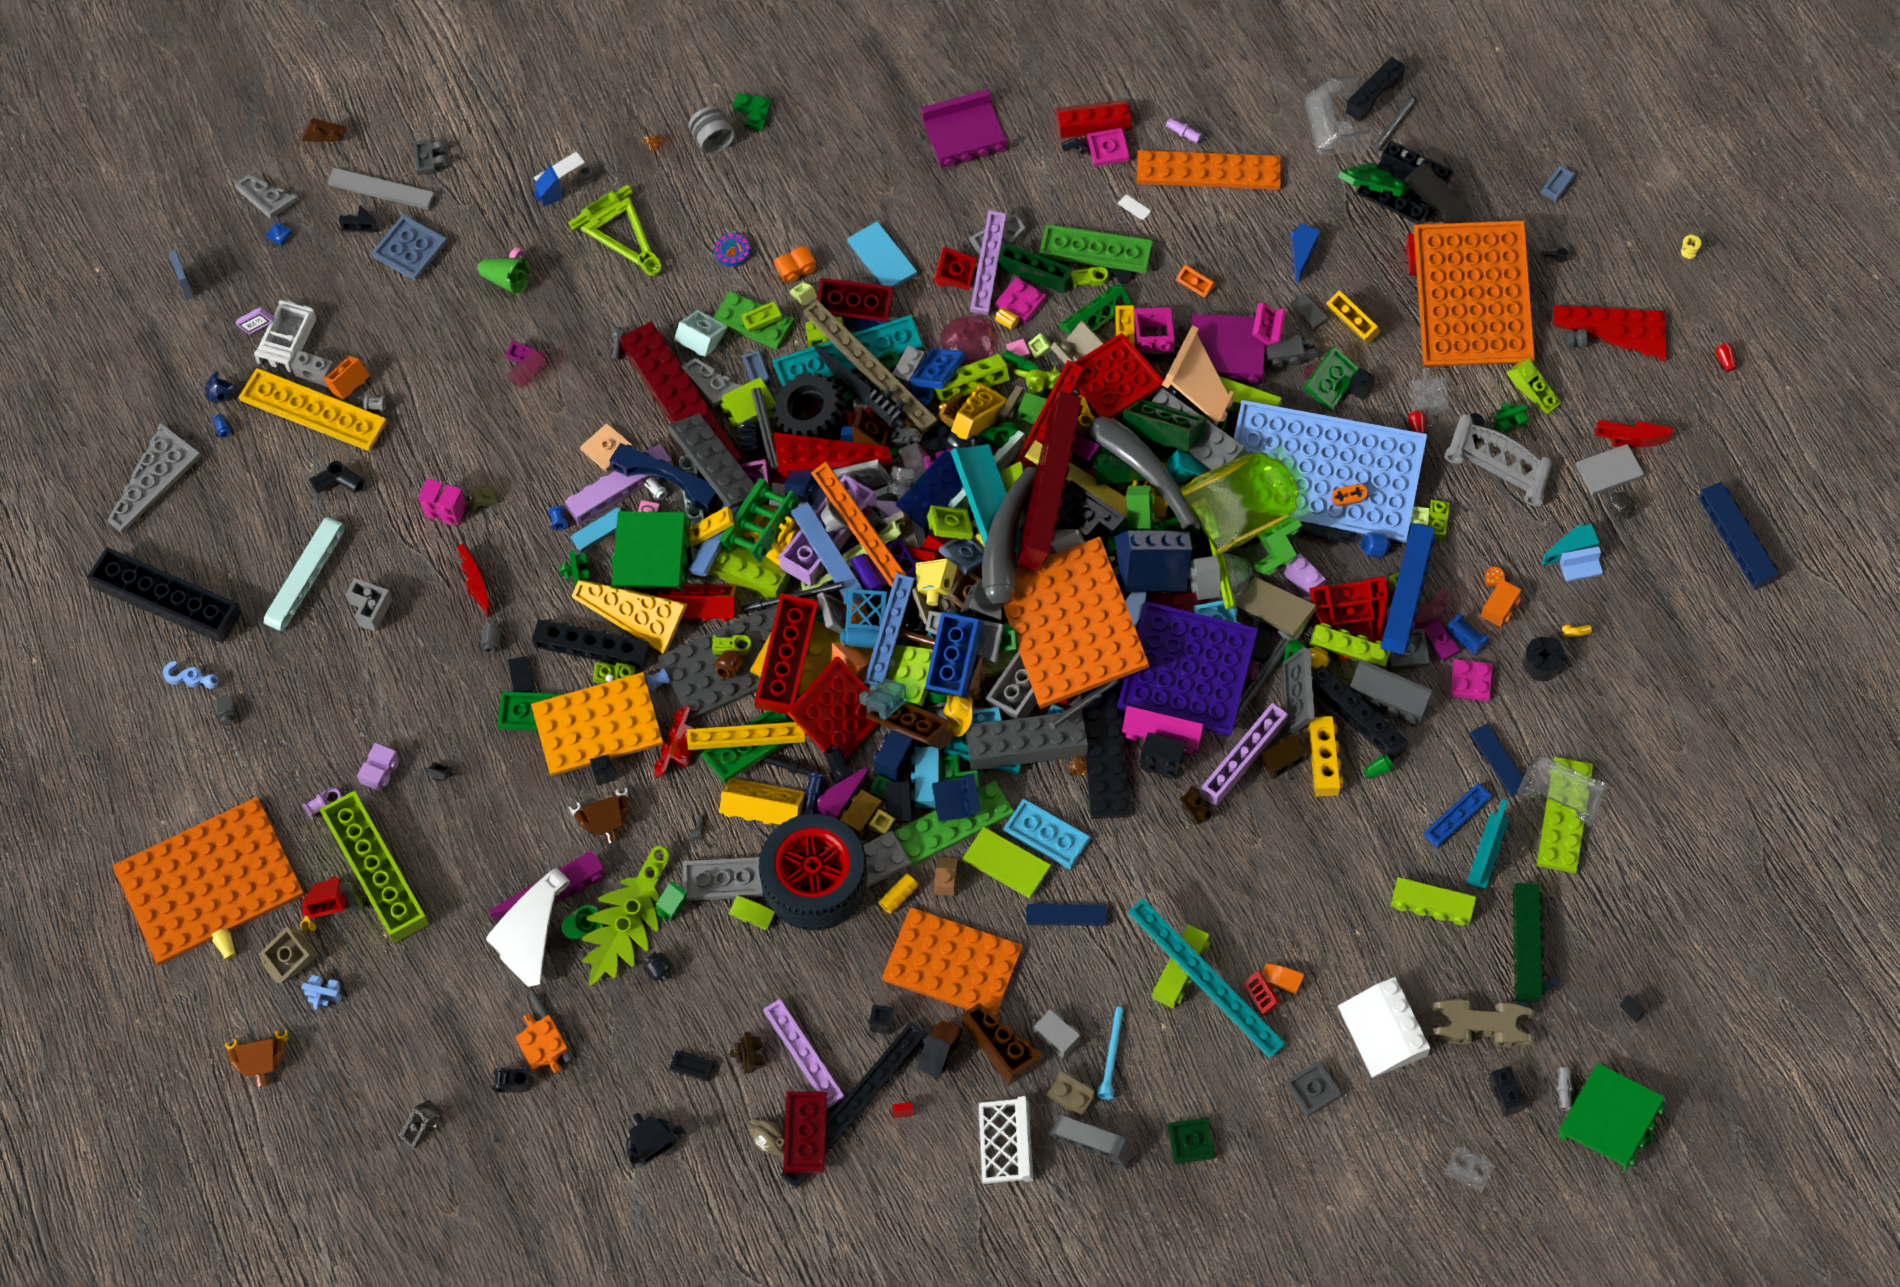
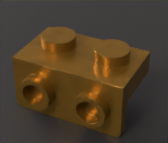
M961 392L955 396L952 395L949 400L943 401L939 407L938 419L945 422L951 428L958 411L963 406V404L959 403L963 395Z

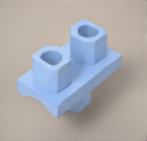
M311 975L308 983H303L302 990H305V995L309 996L308 1002L313 1003V1008L319 1010L322 1005L328 1006L329 1001L340 1003V983L338 981L329 980L327 987L324 988L321 987L322 978Z

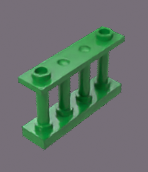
M759 478L733 517L734 525L725 529L719 538L720 542L731 551L737 545L749 549V553L757 562L761 563L782 531L779 525L786 523V516H792L791 511L798 507L801 502L800 499L791 490L786 497L772 492L773 489L765 480ZM767 499L781 503L776 512L762 507ZM757 514L771 519L766 528L752 523ZM747 529L760 534L755 544L742 539Z

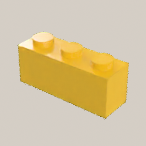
M1340 290L1326 303L1328 308L1367 345L1380 333L1378 326Z

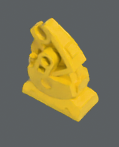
M786 516L785 520L787 521L784 525L782 523L779 525L782 531L772 544L773 549L766 556L778 566H780L778 557L800 531V527L795 519Z

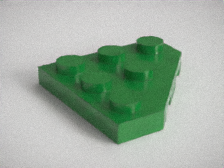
M1373 163L1341 170L1338 176L1353 186H1369L1370 190L1382 193L1383 191H1393L1392 194L1399 197L1409 194L1411 189L1403 180L1395 179L1389 172L1377 169V166Z

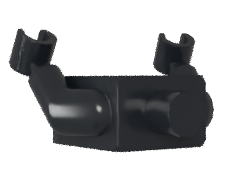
M640 1113L634 1114L629 1119L634 1127L628 1131L630 1137L626 1140V1154L632 1169H635L634 1165L636 1163H641L644 1166L676 1145L675 1139L679 1141L680 1138L678 1136L680 1134H687L683 1127L662 1118L656 1119L654 1116H650L644 1120Z

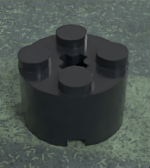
M1550 637L1533 638L1528 644L1523 658V668L1526 673L1528 672L1537 681H1549L1559 674L1565 658L1561 642Z

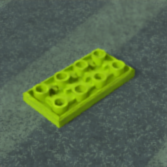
M985 827L982 828L963 856L964 862L1031 899L1051 868L1050 864Z

